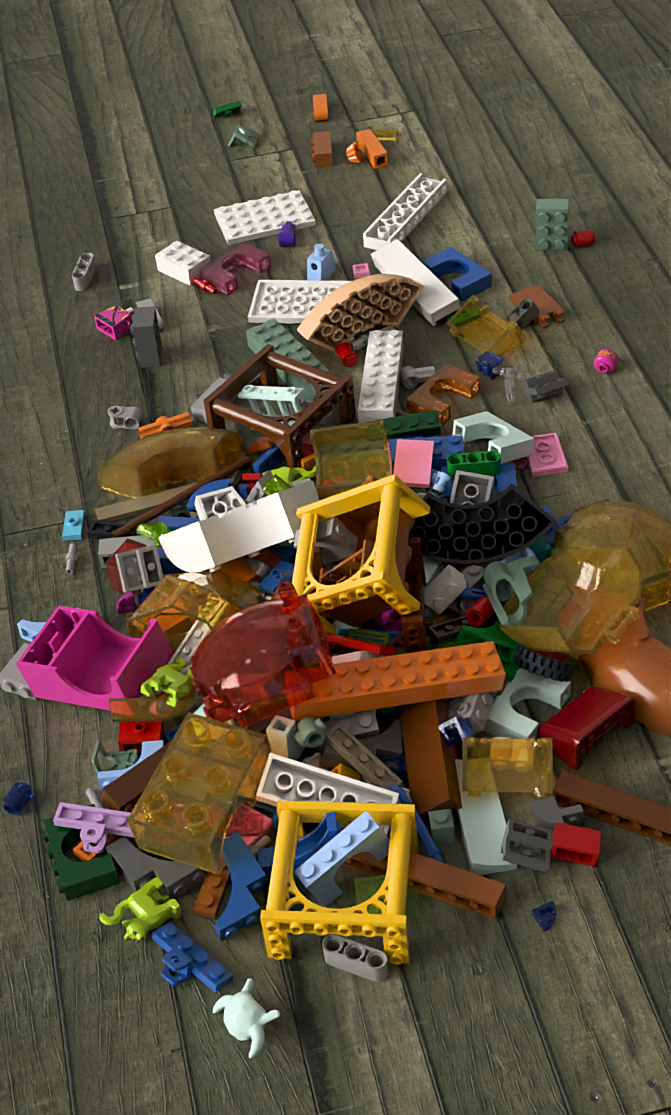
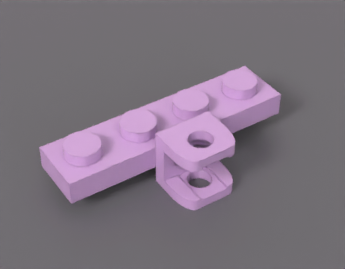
M60 802L53 822L55 826L81 829L80 837L83 841L84 851L101 853L106 847L109 838L108 834L140 838L146 817L144 814ZM91 843H99L97 846H91Z

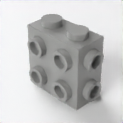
M488 692L447 699L446 704L452 739L483 731L494 698Z

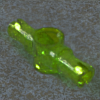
M159 522L152 526L141 523L137 527V533L153 540L157 547H162L158 537L173 532L167 528L164 522Z

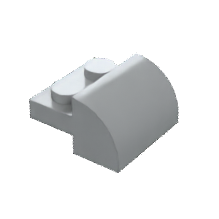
M156 545L115 554L123 592L126 593L165 584Z

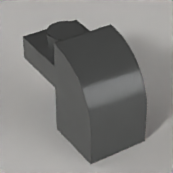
M554 795L532 800V816L536 826L553 830L556 822L567 823L577 827L583 825L584 811L581 804L559 809Z

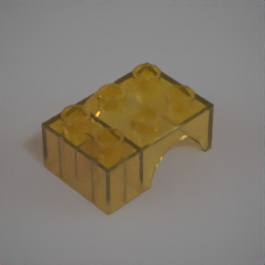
M384 420L310 430L316 462V490L319 501L354 489L372 476L383 479L392 475V446Z
M188 712L127 820L139 849L219 875L223 868V842L233 815L243 803L248 802L250 807H254L257 802L256 793L269 753H272L268 736Z

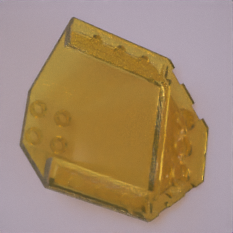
M218 569L212 572L207 570L195 573L167 574L130 617L128 622L146 631L150 626V619H156L162 611L174 608L207 624L219 646H221L252 625H255L257 629H265L268 614L254 585ZM243 642L224 653L219 662L220 667L235 674L240 671L250 657Z

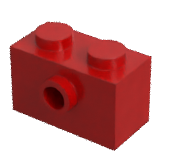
M162 721L120 722L118 735L120 751L137 749L138 755H141L142 742L164 741L163 734L165 732Z
M556 822L553 828V845L550 850V858L594 867L600 853L601 831Z

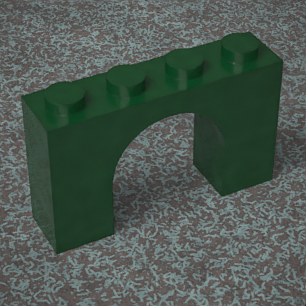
M54 817L43 820L46 829L42 830L45 843L50 842V846L46 847L50 860L55 859V863L51 864L55 877L60 876V880L56 881L60 894L65 893L67 901L120 884L111 853L84 862L69 860L66 858V854L75 843L81 841V829L55 826L53 822Z

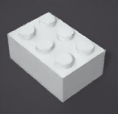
M179 241L173 242L155 255L158 271L190 286L194 284V277L201 279L212 272L210 255Z

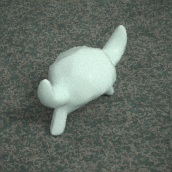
M251 978L247 980L241 992L234 996L225 995L221 997L213 1008V1013H218L224 1009V1023L229 1034L240 1041L252 1039L249 1052L250 1059L254 1058L264 1045L265 1025L280 1016L279 1010H272L266 1013L251 996L250 992L254 987V981Z

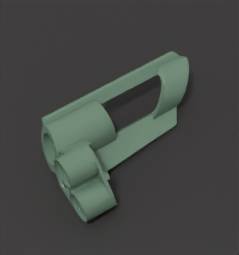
M534 556L524 557L507 565L502 562H492L484 571L485 584L483 588L503 626L518 627L526 618V601L533 596L531 587L535 586L544 573L543 566ZM516 593L519 598L518 610L513 615H508L500 601L509 600Z

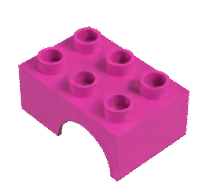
M58 606L17 661L16 665L36 698L134 715L142 706L137 701V698L143 695L141 693V685L153 677L158 668L167 665L174 653L156 619L149 620L150 626L141 638H133L113 629L101 618L97 611Z

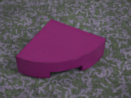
M133 591L127 592L118 600L116 605L118 614L137 609Z

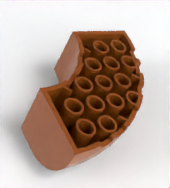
M605 593L594 597L586 606L579 635L581 662L584 671L590 678V683L595 687L629 695L636 702L634 721L636 720L644 724L645 728L671 737V649L659 642L648 629L644 619L646 599L622 593Z

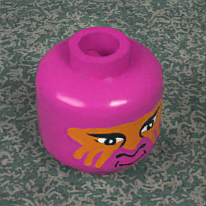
M610 349L601 350L594 360L595 369L601 373H612L618 364V355Z

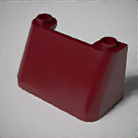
M595 686L586 688L579 697L548 721L540 724L538 728V743L576 771L583 765V762L580 760L582 755L591 752V744L615 725L619 728L623 726L628 729L634 724L636 702L627 694Z

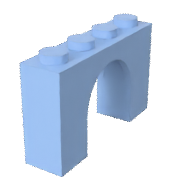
M365 811L294 872L304 886L327 907L343 893L334 881V876L339 867L347 859L361 852L371 853L380 862L389 853L390 839L368 812Z

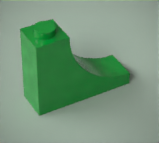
M498 617L494 625L487 628L462 625L455 640V646L493 641L500 660L513 664V656L518 642H520L518 627L503 626Z

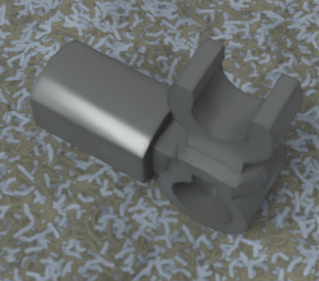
M248 555L243 560L245 564L252 567L256 574L264 578L276 567L254 557L249 558Z

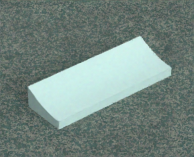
M455 759L462 808L457 809L455 807L471 872L485 875L517 869V864L503 861L501 847L507 825L489 759Z

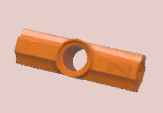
M186 412L170 418L161 416L155 423L139 427L138 432L142 442H146L161 436L166 439L170 438L175 432L192 427L193 425L189 413Z

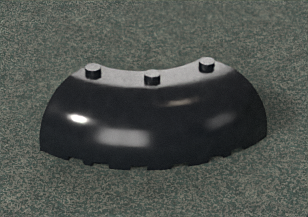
M512 483L506 490L491 500L472 505L453 504L428 491L422 500L430 506V513L415 518L408 538L420 537L422 554L425 557L448 563L478 564L502 559L522 551L544 536L558 521Z

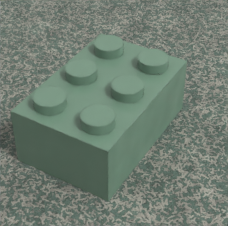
M537 199L536 250L568 249L569 199Z

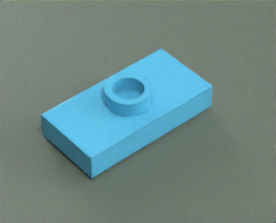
M84 510L66 511L62 534L63 541L82 540L85 519Z

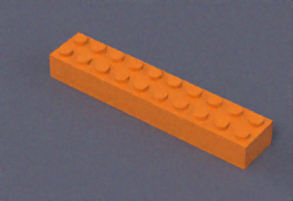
M490 641L285 671L284 689L292 719L299 721L306 717L319 718L499 691L503 688L506 674L494 642Z

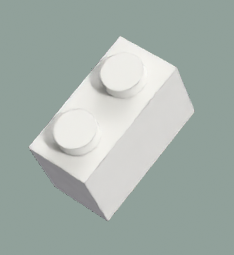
M448 565L424 589L425 604L441 614L467 587L464 575L451 565Z

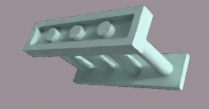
M246 385L237 396L238 398L249 399L252 410L259 414L262 413L256 399H261L268 413L265 416L282 417L290 415L285 401H291L295 413L302 411L298 398L304 392V388ZM270 400H277L282 415L275 414ZM291 420L288 424L292 425L295 421Z

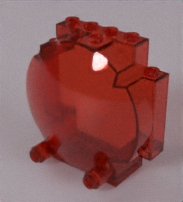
M284 581L278 585L277 592L281 600L272 599L249 605L222 620L206 635L198 646L195 655L191 657L192 666H190V670L194 677L192 683L197 691H201V698L205 704V707H203L207 719H212L215 726L233 719L234 722L238 721L240 726L244 728L315 697L312 683L336 673L323 625L306 593L299 596L294 585L289 581Z

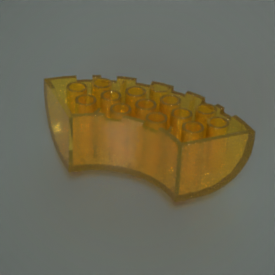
M188 427L153 434L128 445L107 460L98 470V486L101 489L135 499L155 493L164 484L170 483L171 485L182 482L184 478L196 477V480H204L237 461L245 451L244 442L241 435L237 432L210 427Z

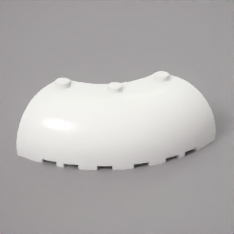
M310 481L195 522L158 538L165 554L178 568L192 573L201 572L206 569L212 572L220 569V564L247 554L249 558L260 554V549L285 540H288L289 543L294 542L296 530H299L301 527V519L296 515L297 508L319 501L314 482Z

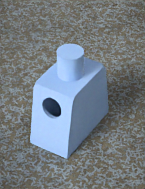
M316 244L314 246L315 251L307 259V280L326 281L336 270L333 252L325 249L323 244Z

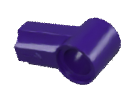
M286 221L282 226L281 233H279L280 247L295 246L296 225L291 221Z

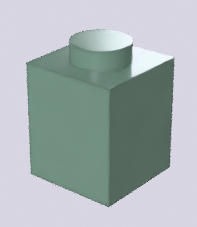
M451 809L428 811L430 835L435 845L455 843Z

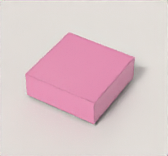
M368 263L352 265L354 279L370 276Z

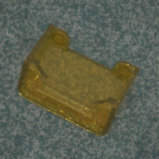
M472 295L446 323L450 328L449 333L455 338L458 336L481 352V355L487 360L489 358L493 360L520 346L526 340L517 323L512 320L506 322L492 313L486 305L481 306L479 298L475 295Z
M462 737V791L468 792V796H481V792H535V797H548V793H553V738L535 740V738L479 739Z

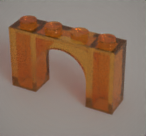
M446 363L433 376L428 378L423 385L418 387L412 395L408 396L406 399L407 413L415 414L438 410L440 424L443 426L451 419V404L433 396L442 392H453L472 399L481 390V376Z

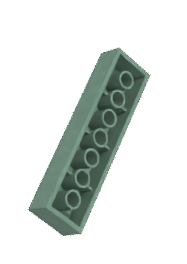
M276 319L268 320L263 324L246 330L248 347L255 354L267 344H270L274 347V352L333 374ZM276 368L277 375L289 387L304 388L301 397L314 401L316 389L309 381ZM329 389L323 390L321 392L326 393Z

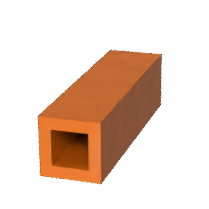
M367 129L356 132L358 147L374 169L388 166V153L372 131Z

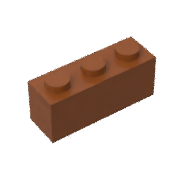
M330 131L313 133V138L310 139L312 162H315L316 167L333 166Z

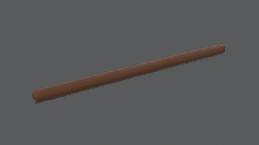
M245 455L112 532L113 537L126 536L188 500L200 487L213 481L222 480L250 464V458Z

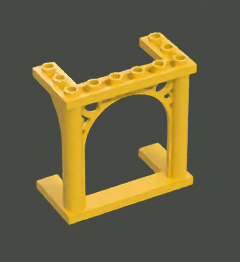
M394 474L297 508L296 515L301 519L293 579L289 601L282 603L281 610L301 626L318 625L320 639H325L328 637V634H335L336 627L319 615V612L350 604L351 602L374 595H379L401 615L420 610V602L405 590L396 565L395 544L400 508L414 519L429 514L430 506ZM381 501L375 546L363 567L352 577L335 585L318 583L312 572L318 523ZM366 572H371L370 576L363 577ZM316 588V592L310 594V592Z
M277 801L279 824L266 910H261L260 916L268 958L277 960L291 959L292 945L289 933L337 934L341 936L362 935L366 937L383 936L384 953L387 956L388 963L395 965L409 964L410 951L405 910L410 850L418 853L415 805ZM367 811L378 825H391L386 877L380 889L370 899L353 907L333 909L316 905L300 893L294 882L293 869L297 840L306 836L304 822L321 823L326 813L335 812L336 821H341V824H351ZM289 894H293L295 897L290 899ZM386 897L384 903L379 901V899ZM300 903L304 905L301 911H289L295 904ZM375 906L382 911V914H369L367 909Z

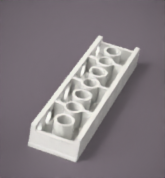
M420 173L363 233L364 247L379 250L397 239L402 242L447 193V179L438 181L425 178Z
M398 239L371 253L375 267L382 274L406 276L424 285L412 305L433 326L436 325L437 320L453 311H462L459 299Z

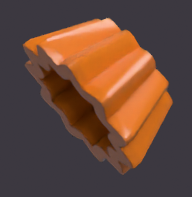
M354 142L346 149L347 157L350 162L361 163L362 153L358 144Z

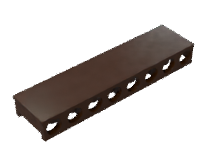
M446 698L399 705L410 797L412 804L415 805V809L426 826L429 825L428 811L453 809L455 807L457 809L462 808Z

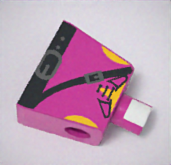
M119 306L111 307L94 315L96 327L101 332L117 340L130 330L131 318L135 311L131 307L126 310Z

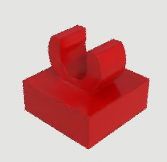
M260 473L242 474L243 484H248L249 494L261 478Z

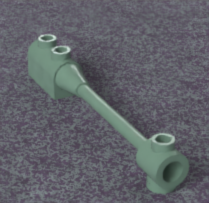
M258 628L259 632L244 640L243 644L253 663L264 674L269 672L274 674V677H276L285 693V676L280 656L283 649L277 641L273 642L276 636L270 629L266 631L265 629ZM303 718L297 725V732L294 734V738L302 748L317 747L325 740L323 731L327 729V726L321 718Z

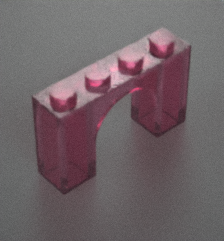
M242 242L200 269V279L208 281L211 286L218 289V292L228 296L239 289L237 275L228 272V270L236 267H245L261 274L271 267L270 254L246 242Z

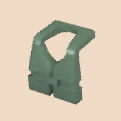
M238 125L230 137L228 146L230 147L236 137L255 148L259 133Z
M97 740L91 762L97 775L101 771L123 770L136 763L138 750L131 749L128 751L106 753L101 741ZM98 753L103 759L109 760L113 764L101 770L98 762Z

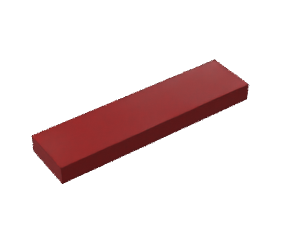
M328 634L327 642L379 655H396V649L335 634Z

